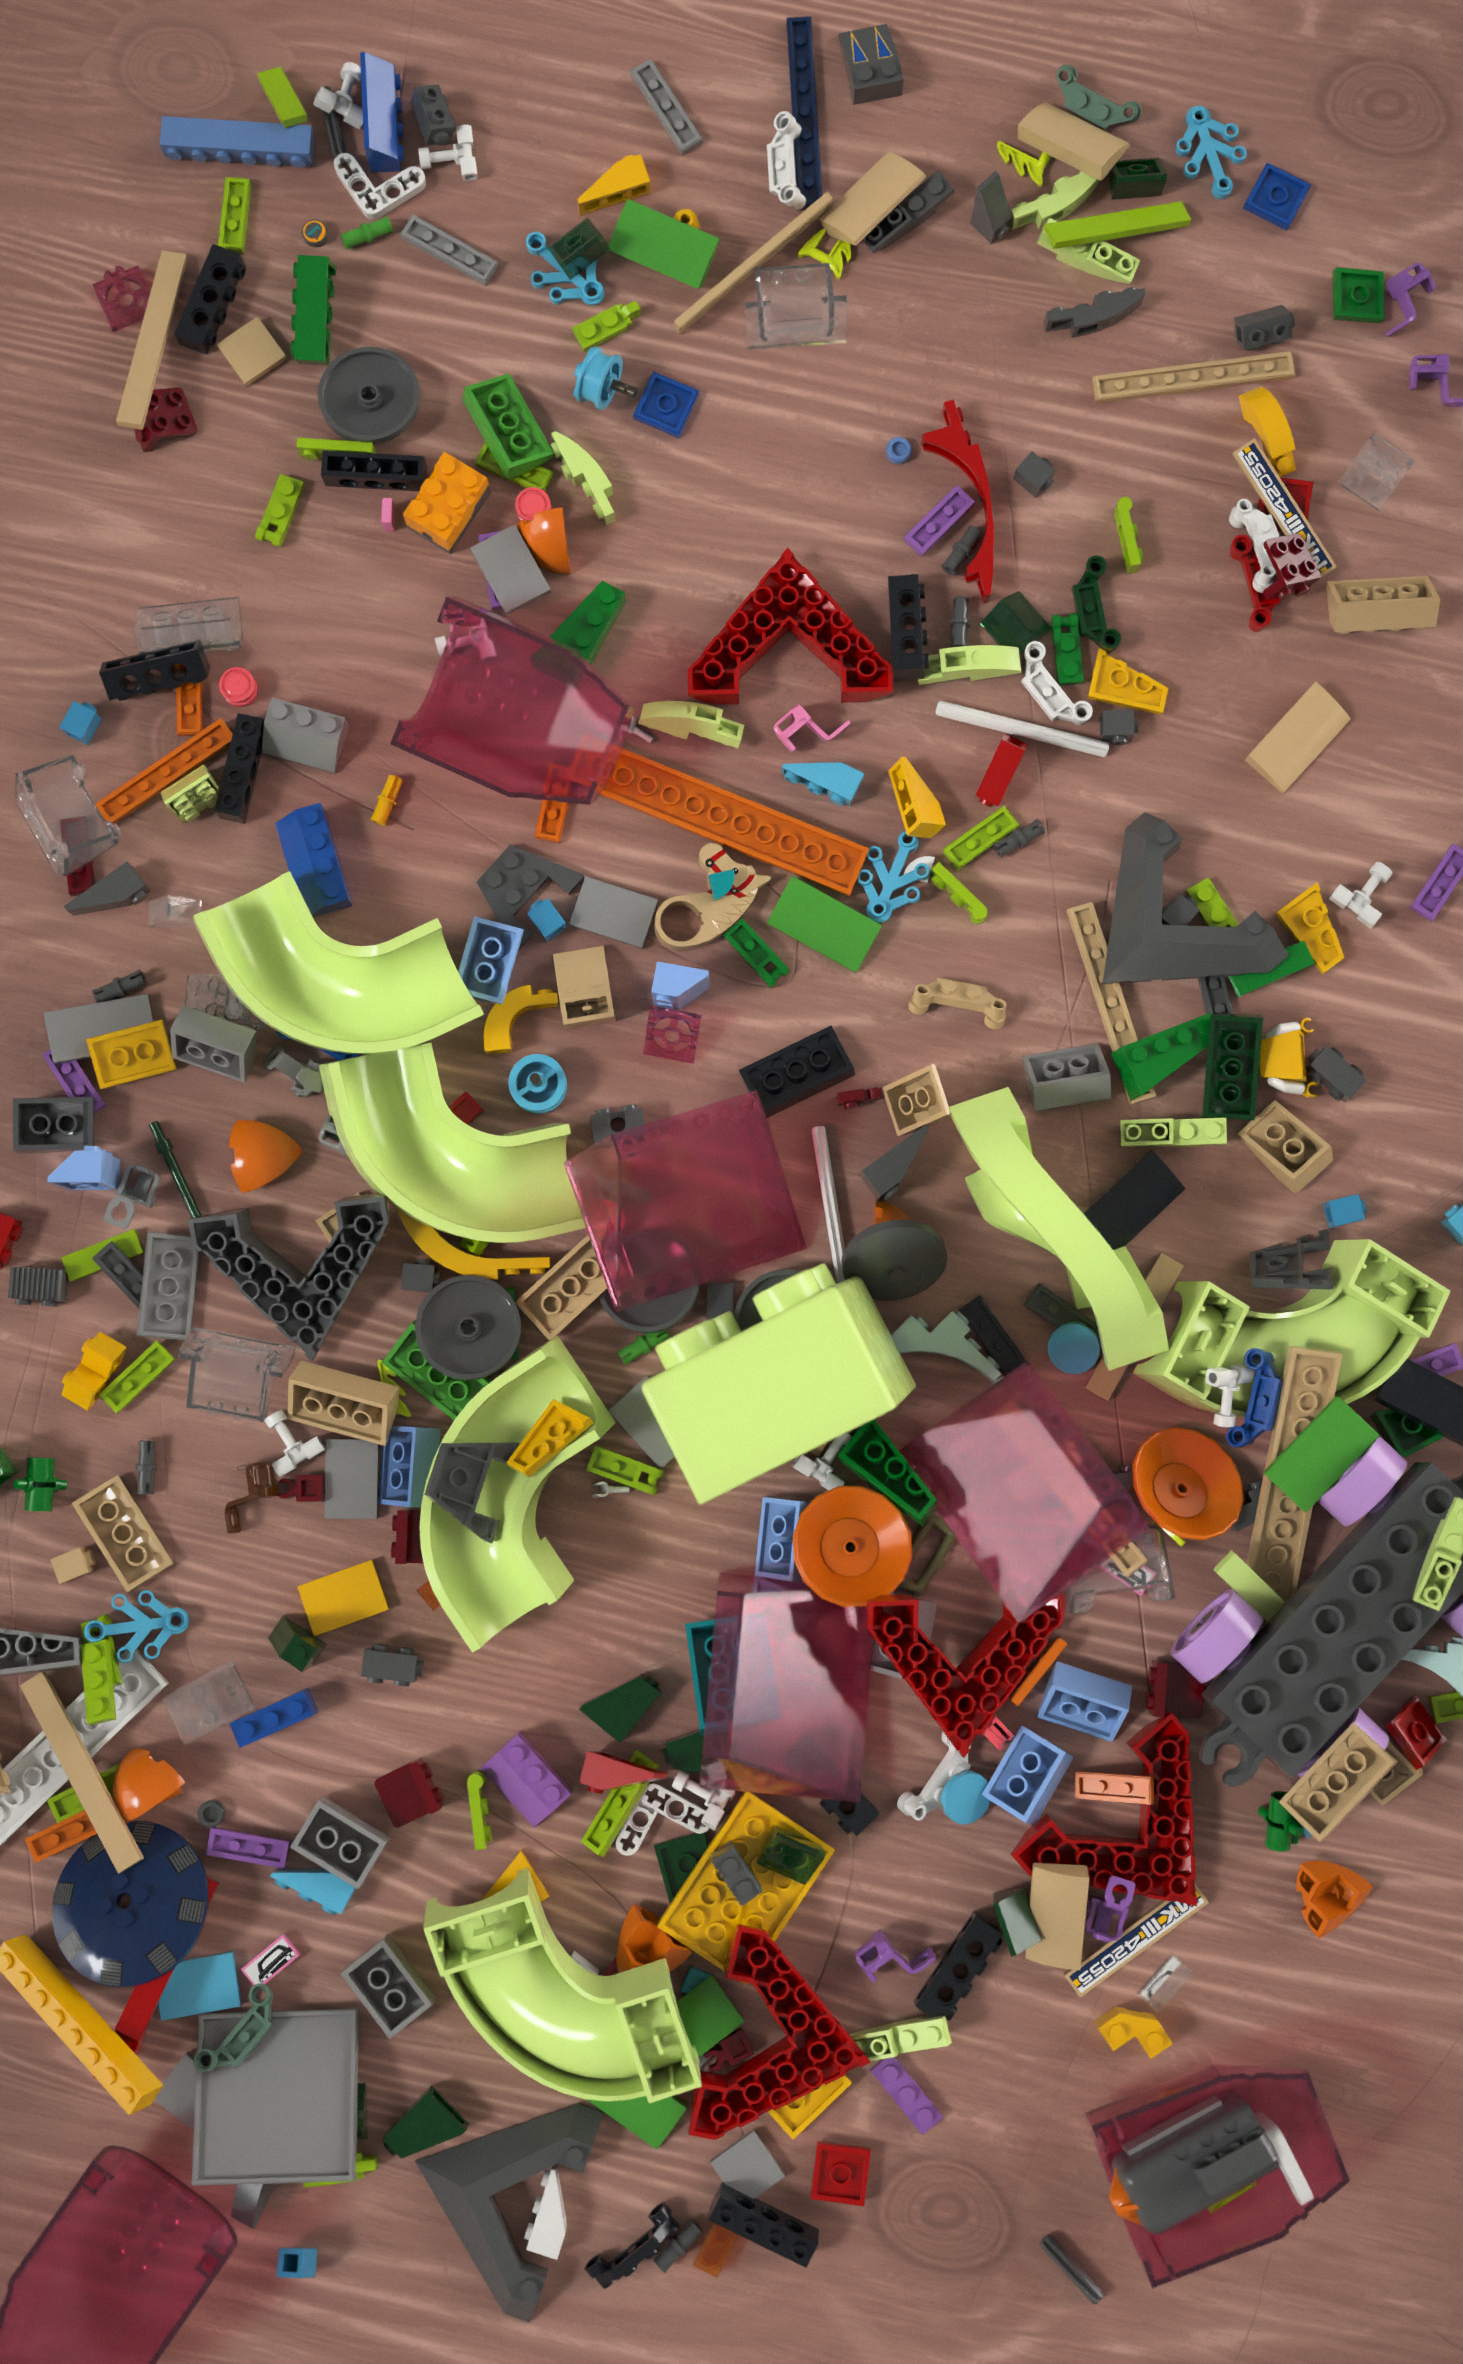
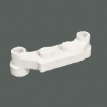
M782 111L774 119V127L777 133L772 142L767 144L770 193L774 196L778 195L779 200L786 206H792L799 210L804 207L806 198L801 194L799 188L796 187L793 140L800 135L801 126L789 112Z
M1241 499L1232 509L1229 522L1235 528L1246 527L1261 567L1260 571L1255 574L1252 585L1256 591L1263 593L1266 588L1275 582L1274 576L1276 574L1263 543L1267 539L1280 536L1271 514L1266 515L1254 508L1249 500Z
M1038 641L1030 642L1024 652L1025 677L1021 680V683L1051 721L1060 719L1073 722L1076 725H1083L1088 722L1093 713L1092 706L1086 701L1072 703L1042 665V660L1046 653L1044 645ZM1030 654H1035L1037 657L1034 658ZM1077 713L1083 714L1084 717H1079Z
M944 1732L942 1733V1741L949 1747V1751L921 1793L916 1796L912 1792H905L897 1801V1807L901 1812L918 1821L935 1809H943L941 1794L945 1784L955 1774L958 1776L963 1773L962 1771L969 1770L971 1767L968 1763V1753L964 1758L961 1757Z

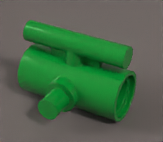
M27 1457L26 1477L24 1479H15L14 1488L16 1490H24L25 1492L24 1510L52 1511L53 1493L58 1490L67 1489L66 1480L54 1477L55 1458Z
M1285 1791L1272 1792L1270 1794L1269 1808L1261 1806L1258 1809V1815L1267 1822L1265 1846L1278 1852L1288 1851L1291 1848V1844H1298L1299 1837L1304 1832L1301 1823L1279 1803L1288 1793Z

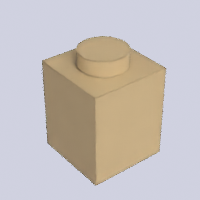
M86 1546L50 1559L59 1584L67 1583L95 1571V1557L91 1550H87Z

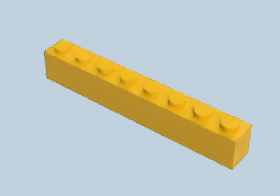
M27 1934L3 1942L0 1947V1972L128 2115L150 2106L164 2086Z

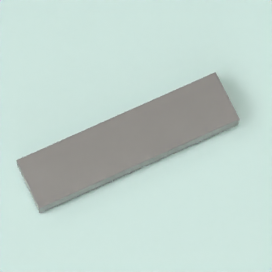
M652 59L630 70L631 78L680 154L684 155L701 145L703 138Z
M413 214L400 233L402 240L484 286L488 285L499 267V263Z

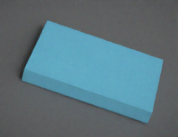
M234 1951L182 1960L176 1966L159 2000L161 2021L240 2007L242 2000Z

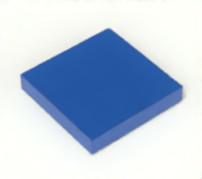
M1266 163L1243 209L1287 231L1311 184Z
M653 371L633 414V419L680 438L699 396V390Z

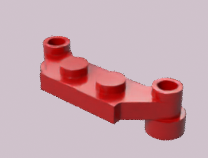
M1238 535L1230 545V556L1232 559L1242 563L1254 608L1249 618V627L1252 631L1259 632L1269 625L1272 619V610L1274 606H1278L1281 603V600L1278 598L1267 600L1264 593L1254 589L1252 582L1255 574L1260 571L1261 567L1254 548H1252L1251 539L1246 535Z

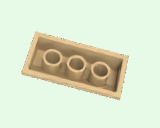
M1428 576L1327 581L1329 621L1334 632L1348 634L1352 631L1372 633L1377 630L1389 629L1391 631H1400L1406 628L1424 630L1427 627L1437 626L1440 597Z
M301 1360L289 1377L287 1419L386 1446L398 1410L399 1387Z

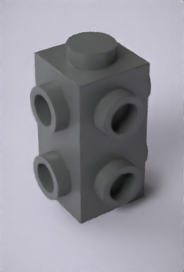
M439 84L415 87L411 105L426 146L450 143L456 125L454 117L450 116L447 98L442 94Z
M1283 305L1234 317L1236 342L1243 350L1247 351L1257 350L1260 346L1267 344H1280L1284 340L1292 338V328L1295 327V319L1292 312H1289Z
M1326 1046L1321 1051L1316 1048L1307 1058L1310 1062L1306 1067V1070L1309 1072L1308 1076L1317 1084L1322 1083L1329 1089L1328 1094L1335 1100H1342L1343 1102L1350 1100L1366 1082V1079L1362 1076L1363 1072L1357 1066L1349 1065L1344 1061L1343 1054L1336 1048Z
M372 1644V1648L364 1650L361 1677H368L367 1682L383 1683V1680L386 1679L394 1680V1685L408 1687L410 1682L414 1683L417 1681V1676H422L424 1661H420V1654L414 1653L413 1648L398 1647V1651L387 1650L388 1645Z

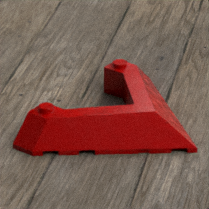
M788 547L782 553L777 563L760 580L755 590L751 591L725 623V627L703 650V654L687 670L688 697L713 705L739 704V679L789 631L840 678L841 703L869 702L893 693L892 665L887 660H884L876 651V647L855 627L849 616L828 592L819 586L818 581L805 566L798 562Z
M1029 1589L1003 1590V1617L956 1668L918 1627L919 1600L910 1595H880L868 1600L866 1628L961 1757L964 1758L970 1751L969 1746L977 1735L980 1736L994 1718L993 1715L996 1710L1002 1707L1024 1677L1028 1665L1034 1658L1037 1659L1048 1644L1047 1639L1055 1628L1059 1629L1064 1622L1065 1594Z
M1170 1712L1165 1717H1160L1145 1725L1126 1742L1143 1762L1142 1775L1154 1776V1804H1140L1138 1839L1064 1834L1046 1813L1037 1821L1035 1826L1026 1831L1011 1853L1012 1857L1029 1876H1032L1033 1863L1087 1865L1089 1886L1106 1890L1110 1876H1117L1135 1883L1133 1895H1143L1148 1898L1197 1906V1895L1195 1893L1196 1868L1193 1848V1801L1191 1798L1192 1778L1191 1760L1189 1758L1190 1734L1174 1714ZM1122 1884L1115 1885L1112 1891L1127 1894V1888Z
M737 1925L730 1939L725 1958V1976L727 1979L752 1983L763 1998L776 2022L784 2031L786 2037L726 2075L700 2070L702 2086L694 2089L688 2134L716 2140L724 2136V2133L738 2126L740 2128L759 2119L760 2115L772 2109L775 2111L815 2091V2088L822 2084L827 2085L845 2076L846 2072L858 2066L863 2067L871 2063L869 2058L764 1929Z

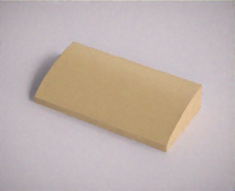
M1047 102L1035 107L1018 124V140L1100 181L1103 180L1129 148L1128 142Z
M888 151L819 218V221L826 230L827 235L856 246L926 176L919 168L906 159Z
M1315 682L1255 747L1245 761L1283 794L1350 721V717L1338 702L1321 685Z
M592 1231L515 1303L550 1341L615 1282L626 1269L601 1238Z
M118 1475L71 1503L127 1594L173 1564Z
M1353 1722L1279 1803L1319 1842H1323L1394 1767L1397 1761Z
M1033 1863L1029 1905L1042 1941L1025 1950L1026 1959L1056 1968L1081 1969L1089 1887L1087 1865Z

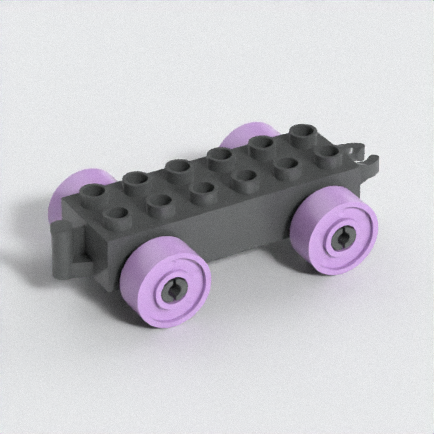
M1379 1436L1317 1501L1345 1527L1355 1523L1366 1513L1368 1514L1259 1632L1263 1617L1231 1588L1211 1601L1180 1634L1170 1651V1655L1200 1683L1211 1680L1223 1670L1201 1694L1224 1719L1219 1727L1214 1728L1206 1735L1200 1745L1199 1759L1204 1764L1210 1765L1216 1760L1217 1752L1222 1746L1227 1744L1237 1746L1241 1753V1761L1238 1766L1227 1770L1222 1775V1781L1229 1787L1243 1785L1254 1776L1259 1768V1764L1265 1758L1290 1777L1294 1778L1298 1775L1302 1778L1353 1722L1384 1750L1386 1749L1389 1736L1359 1706L1440 1617L1463 1638V1554L1460 1558L1462 1561L1440 1611L1413 1600L1424 1560L1440 1521L1445 1519L1455 1496L1463 1499V1474L1450 1480L1432 1462H1415L1402 1476L1407 1467V1461Z

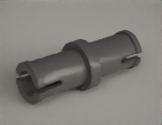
M969 526L961 540L953 545V551L941 566L947 574L954 576L964 560L969 559L972 555L971 550L983 536L977 527Z
M957 596L953 598V618L950 620V627L952 628L951 648L967 646V628L970 627V620L968 619L969 598Z
M1036 819L1021 829L1016 828L1012 830L1009 836L993 843L995 852L999 850L997 855L1001 858L1018 847H1025L1027 842L1044 834L1045 829L1043 825L1039 827L1041 822Z
M139 969L125 977L112 979L113 982L92 990V993L95 995L94 998L97 1003L106 1002L118 996L121 998L126 996L127 992L147 985V981L143 980L145 976Z
M138 1441V1464L135 1465V1470H138L137 1494H154V1470H157V1465L154 1464L156 1441Z
M692 2219L676 2237L672 2236L669 2239V2245L653 2261L662 2272L666 2273L681 2255L685 2256L688 2253L687 2249L704 2231Z

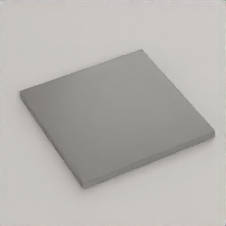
M359 2009L272 2011L271 2021L275 2025L239 2068L229 2065L214 2068L209 2072H201L196 2069L191 2186L356 2181ZM247 2012L199 2014L197 2052L202 2049L216 2050ZM210 2056L206 2059L207 2065L211 2062Z

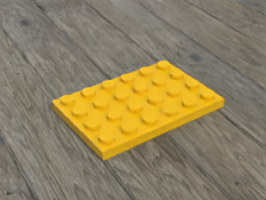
M746 1789L658 1921L657 1927L724 1971L729 1942L737 1925L764 1929L775 1942L835 1849ZM730 1840L763 1890L744 1905H739L710 1859L712 1852ZM739 1981V1982H741L743 1985H745V1986L747 1985V1982Z

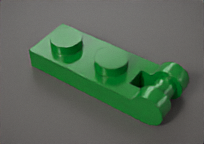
M1069 613V616L1060 617L1059 614L1051 615L1057 684L1059 686L1084 683L1077 613ZM1069 626L1070 633H1061V627Z
M743 918L723 934L726 941L770 989L777 984L776 981L781 976L785 977L790 972L788 967ZM771 962L775 969L768 973L764 968Z

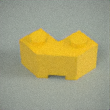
M101 1331L93 1339L88 1338L81 1349L84 1352L81 1363L74 1371L69 1370L62 1380L64 1387L61 1395L88 1411L100 1398L99 1394L107 1387L105 1383L108 1381L111 1373L116 1372L121 1365L126 1346Z
M1115 2006L1094 2021L1113 2051L1136 2036L1150 2059H1152L1173 2044L1152 2013L1137 2012Z

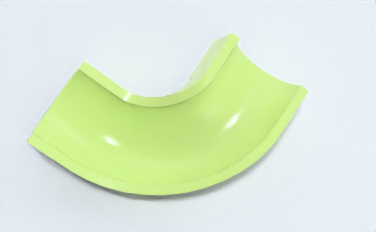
M290 871L239 898L193 915V922L215 966L239 1001L271 1028L308 1046L348 1054L391 1052L421 1044L484 1015L480 1005L476 1003L455 967L442 934V926L438 918L381 944L372 946L347 945L330 938L317 926Z
M431 1042L391 1052L367 1054L319 1064L329 1115L333 1117L338 1137L347 1156L371 1188L379 1195L386 1196L387 1202L405 1215L445 1233L478 1241L497 1243L542 1239L590 1227L589 1217L583 1213L578 1204L569 1176L566 1142L571 1132L568 1123H551L504 1135L488 1134L470 1127L452 1113L444 1100Z
M1009 1087L950 1106V1116L971 1156L980 1167V1170L965 1177V1181L982 1217L990 1225L1006 1233L1045 1248L1064 1263L1067 1268L1073 1303L1076 1309L1091 1307L1094 1312L1104 1361L1108 1371L1169 1351L1163 1312L1126 1246L1112 1250L1091 1222L1033 1157L1025 1116Z
M1370 1239L1335 1240L1321 1268H1331L1333 1289H1311L1299 1301L1272 1311H1251L1248 1305L1209 1281H1177L1173 1291L1182 1297V1311L1178 1324L1168 1340L1169 1351L1157 1354L1145 1363L1137 1364L1133 1374L1190 1407L1214 1414L1220 1411L1223 1390L1206 1383L1205 1376L1209 1368L1223 1367L1229 1369L1231 1365L1245 1364L1244 1357L1246 1352L1251 1348H1259L1273 1355L1275 1368L1279 1377L1282 1378L1288 1346L1337 1351L1342 1353L1343 1356L1335 1396L1337 1395L1346 1404H1349L1365 1396L1391 1377L1410 1356L1420 1337H1430L1451 1291ZM1254 1370L1252 1382L1238 1384L1239 1390L1233 1391L1231 1413L1235 1414L1236 1417H1246L1256 1370Z
M558 1335L517 1361L486 1385L467 1403L441 1442L521 1443L553 1399L584 1414L594 1422L530 1477L512 1469L507 1464L491 1459L475 1512L499 1520L493 1543L484 1542L424 1495L439 1448L426 1480L420 1515V1543L425 1571L440 1605L472 1653L480 1649L498 1632L527 1612L546 1602L548 1605L556 1602L574 1581L547 1538L543 1537L540 1539L537 1534L535 1516L538 1500L554 1468L600 1439L616 1422Z
M529 1867L519 1870L516 1878L500 1892L472 1904L455 1907L444 1906L438 1902L437 1897L426 1901L423 1929L440 1977H445L450 1991L472 2026L494 2050L522 2073L561 2093L598 2101H621L647 2096L648 2102L652 2103L702 2086L698 2052L695 2045L691 2046L684 2029L674 1996L666 1958L610 1976H599L585 1970L571 1958L554 1935L545 1916Z

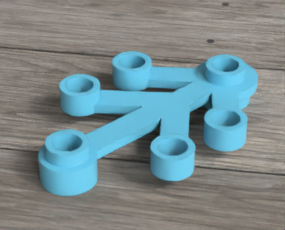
M1194 106L1187 112L1186 124L1188 128L1183 138L1178 140L1175 151L1179 156L1188 155L1192 146L1191 142L1196 133H1198L1201 142L1191 161L1185 164L1183 174L1188 179L1197 177L1200 164L1206 155L1215 180L1211 188L1212 195L1217 199L1223 200L1230 196L1233 182L1224 175L1217 153L1230 158L1234 164H1241L1246 158L1247 151L1243 146L1233 148L1212 138L1208 131L1222 135L1225 141L1232 142L1236 139L1239 132L1237 125L1233 123L1224 125L1211 119L1210 112L1205 107ZM1195 116H1200L1203 119L1198 120L1195 118ZM1232 130L1234 135H1229L1226 131ZM1185 145L1187 149L1182 150L1179 146ZM1235 153H1241L1243 157L1238 158L1235 156ZM1192 167L1195 169V172H1189L1187 168ZM1219 183H1224L1227 187L1223 188Z
M532 232L527 236L526 246L529 253L542 256L559 271L543 273L542 271L533 272L531 275L532 286L536 289H542L546 284L572 282L578 287L573 289L553 287L549 292L550 301L553 304L560 305L564 300L582 299L587 305H597L604 299V287L600 282L596 281L598 257L595 252L587 251L583 255V264L586 267V280L578 274L577 251L580 245L579 239L576 236L569 235L564 240L568 264L547 247L545 236L542 233ZM573 241L576 243V245L574 247L568 246V243ZM536 243L541 245L540 248H533L532 246ZM592 257L595 260L592 263H588L586 259ZM537 277H541L543 279L539 283L534 281ZM590 291L597 293L595 296L588 295ZM555 293H560L561 297L556 299L553 298V295Z
M903 831L898 837L899 850L889 873L882 860L883 854L881 849L877 846L869 848L868 860L873 863L883 885L880 896H878L872 884L873 876L869 870H861L857 877L859 884L864 887L870 901L866 909L867 916L877 923H884L889 920L893 910L909 903L915 904L920 900V892L916 887H908L904 895L890 900L893 891L915 881L926 880L930 876L929 867L925 863L917 864L913 871L900 876L908 854L914 852L919 846L918 837H912L911 843L906 844L903 842L904 838L907 837L906 831ZM873 851L879 852L877 858H871L870 854ZM925 868L927 872L921 876L917 873L918 870ZM864 874L870 876L866 882L860 880ZM912 891L917 893L914 899L908 898V894ZM878 906H882L884 908L883 912L880 914L874 912L875 908Z
M144 1590L138 1596V1603L142 1607H150L161 1616L160 1618L150 1619L129 1603L125 1595L116 1594L111 1600L112 1608L116 1611H123L134 1621L104 1625L101 1621L93 1620L85 1626L84 1636L89 1642L95 1643L103 1640L105 1636L136 1632L126 1646L121 1647L117 1652V1660L120 1663L126 1664L132 1660L134 1651L151 1630L163 1628L154 1642L147 1644L144 1648V1656L149 1660H154L159 1656L160 1649L172 1634H180L187 1629L189 1615L182 1608L175 1607L169 1609L154 1598V1594L151 1591ZM148 1594L151 1597V1601L143 1603L141 1596ZM122 1598L124 1605L117 1607L114 1604V1600ZM179 1617L181 1620L180 1625H172L171 1618ZM92 1628H98L100 1630V1635L97 1637H92L90 1635V1630ZM155 1647L157 1654L150 1656L147 1654V1649ZM121 1651H128L130 1657L127 1660L121 1659Z

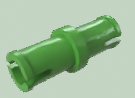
M385 216L369 224H366V222L361 223V227L341 233V239L347 250L366 241L369 244L373 242L374 238L392 233L393 229L388 217Z
M665 1331L647 1333L643 1336L638 1335L636 1337L637 1340L618 1350L617 1353L626 1366L642 1354H649L651 1352L650 1349L670 1337Z

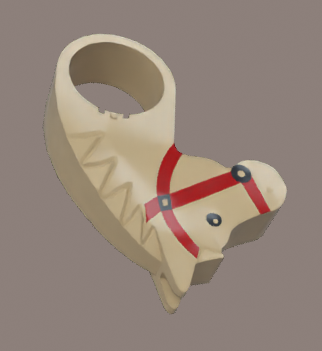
M714 843L706 844L699 852V866L708 875L734 869V883L730 891L720 900L714 901L707 876L708 892L674 896L667 899L660 905L655 916L654 931L657 939L662 945L673 951L693 950L710 944L721 937L744 915L753 902L758 889L767 885L771 877L757 875L752 865L746 866L734 862L720 845ZM684 906L691 909L697 917H700L702 925L698 934L692 939L682 942L672 940L666 936L661 928L660 918L669 908Z

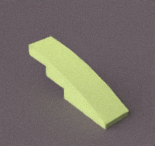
M1232 1550L1213 1569L1267 1622L1286 1603Z

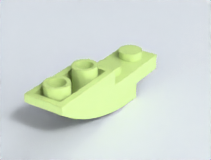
M1082 171L1078 175L1072 177L1064 176L1054 183L1051 195L1043 194L1035 201L1030 203L1022 202L1011 209L1010 226L1012 230L1032 222H1036L1038 229L1041 230L1048 218L1057 222L1077 209L1091 195L1100 180Z
M1051 218L1047 219L1037 244L1056 253L1055 259L1104 279L1126 284L1131 283L1139 265V259L1105 241L1053 249L1044 229L1046 224L1057 221Z
M556 431L551 433L553 443L550 444V447L554 452V456L561 458L564 464L561 468L566 479H572L575 486L581 484L586 496H592L595 502L592 506L598 519L603 518L606 525L615 522L614 511L607 499L613 495V489L606 474L597 462L577 443Z
M976 645L939 649L940 654L928 656L929 669H924L925 679H918L919 685L966 677H970L971 681L1022 673L1019 647Z
M658 701L643 704L638 724L686 740L690 732L735 748L739 747L744 729L743 724L722 718L723 709L686 701Z
M1226 1118L1120 1120L1121 1147H1201L1202 1145H1227Z
M1455 1496L1445 1519L1440 1521L1424 1560L1413 1595L1414 1601L1437 1611H1440L1462 1563L1460 1558L1463 1554V1499Z
M924 2016L911 2018L849 2034L870 2061L893 2058L900 2053L949 2046L952 2043L945 2016L927 2019Z

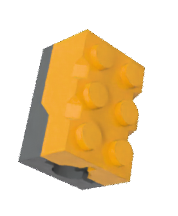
M443 452L435 464L431 476L424 481L419 494L415 499H412L403 513L408 529L451 554L491 493L488 479L453 456Z

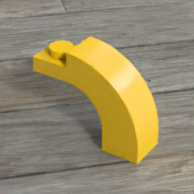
M1262 386L1239 395L1243 419L1256 430L1264 453L1279 477L1296 471L1292 452L1296 449L1294 439L1278 401Z
M526 985L508 992L505 995L503 1005L495 1003L488 1014L484 1027V1049L486 1054L512 1053L511 1031L517 1018L530 1010L560 1007L558 993H553L551 989L537 991V994L533 995L531 985Z

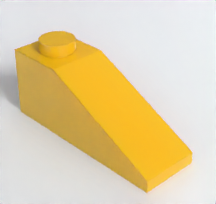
M641 154L636 156L628 155L622 158V160L617 161L577 199L580 216L625 202L627 199H634L651 193L650 179Z
M901 757L888 770L906 834L912 837L933 838L946 825L940 803L907 758Z

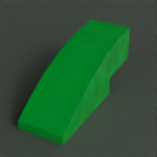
M1305 941L1286 947L1285 950L1288 957L1269 974L1246 973L1239 976H1228L1237 997L1276 983L1285 977L1314 965L1315 963Z

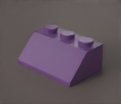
M520 1731L480 1768L533 1827L550 1815L573 1792V1789Z

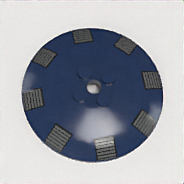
M131 1821L126 1824L144 1859L124 1872H117L98 1834L85 1841L74 1852L57 1882L52 1905L53 1928L57 1943L63 1955L75 1970L97 1983L112 1987H134L152 1982L170 1972L187 1956L202 1931L209 1899L208 1881L202 1861L184 1837L170 1828L157 1823ZM129 1894L131 1896V1904L126 1909H122L120 1907V1900L124 1895Z

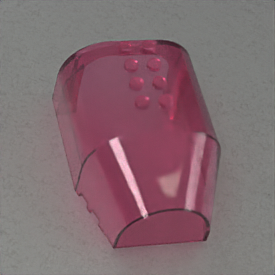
M447 596L437 622L441 624L450 623L449 636L432 683L417 713L411 718L399 720L390 744L507 797L592 804L605 787L620 756L631 725L633 707L577 649L457 596Z
M1210 2064L1084 2113L1111 2187L1114 2175L1111 2164L1113 2157L1123 2151L1121 2145L1212 2095L1219 2098L1234 2090L1248 2103L1253 2113L1261 2111L1278 2126L1313 2194L1314 2199L1301 2206L1291 2191L1281 2168L1257 2180L1255 2187L1211 2214L1207 2208L1160 2234L1150 2233L1143 2226L1122 2218L1137 2257L1152 2288L1282 2239L1290 2232L1288 2229L1300 2219L1305 2220L1309 2216L1308 2212L1320 2202L1325 2203L1350 2181L1307 2070Z
M117 2145L106 2146L90 2163L9 2280L8 2291L0 2309V2364H156L235 2249L238 2240L233 2227L210 2202L151 2159L126 2147Z

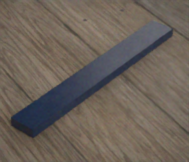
M811 16L786 19L792 116L795 117L796 122L801 126L800 135L794 138L796 187L799 188L801 194L806 198L804 207L798 211L806 210L822 196Z

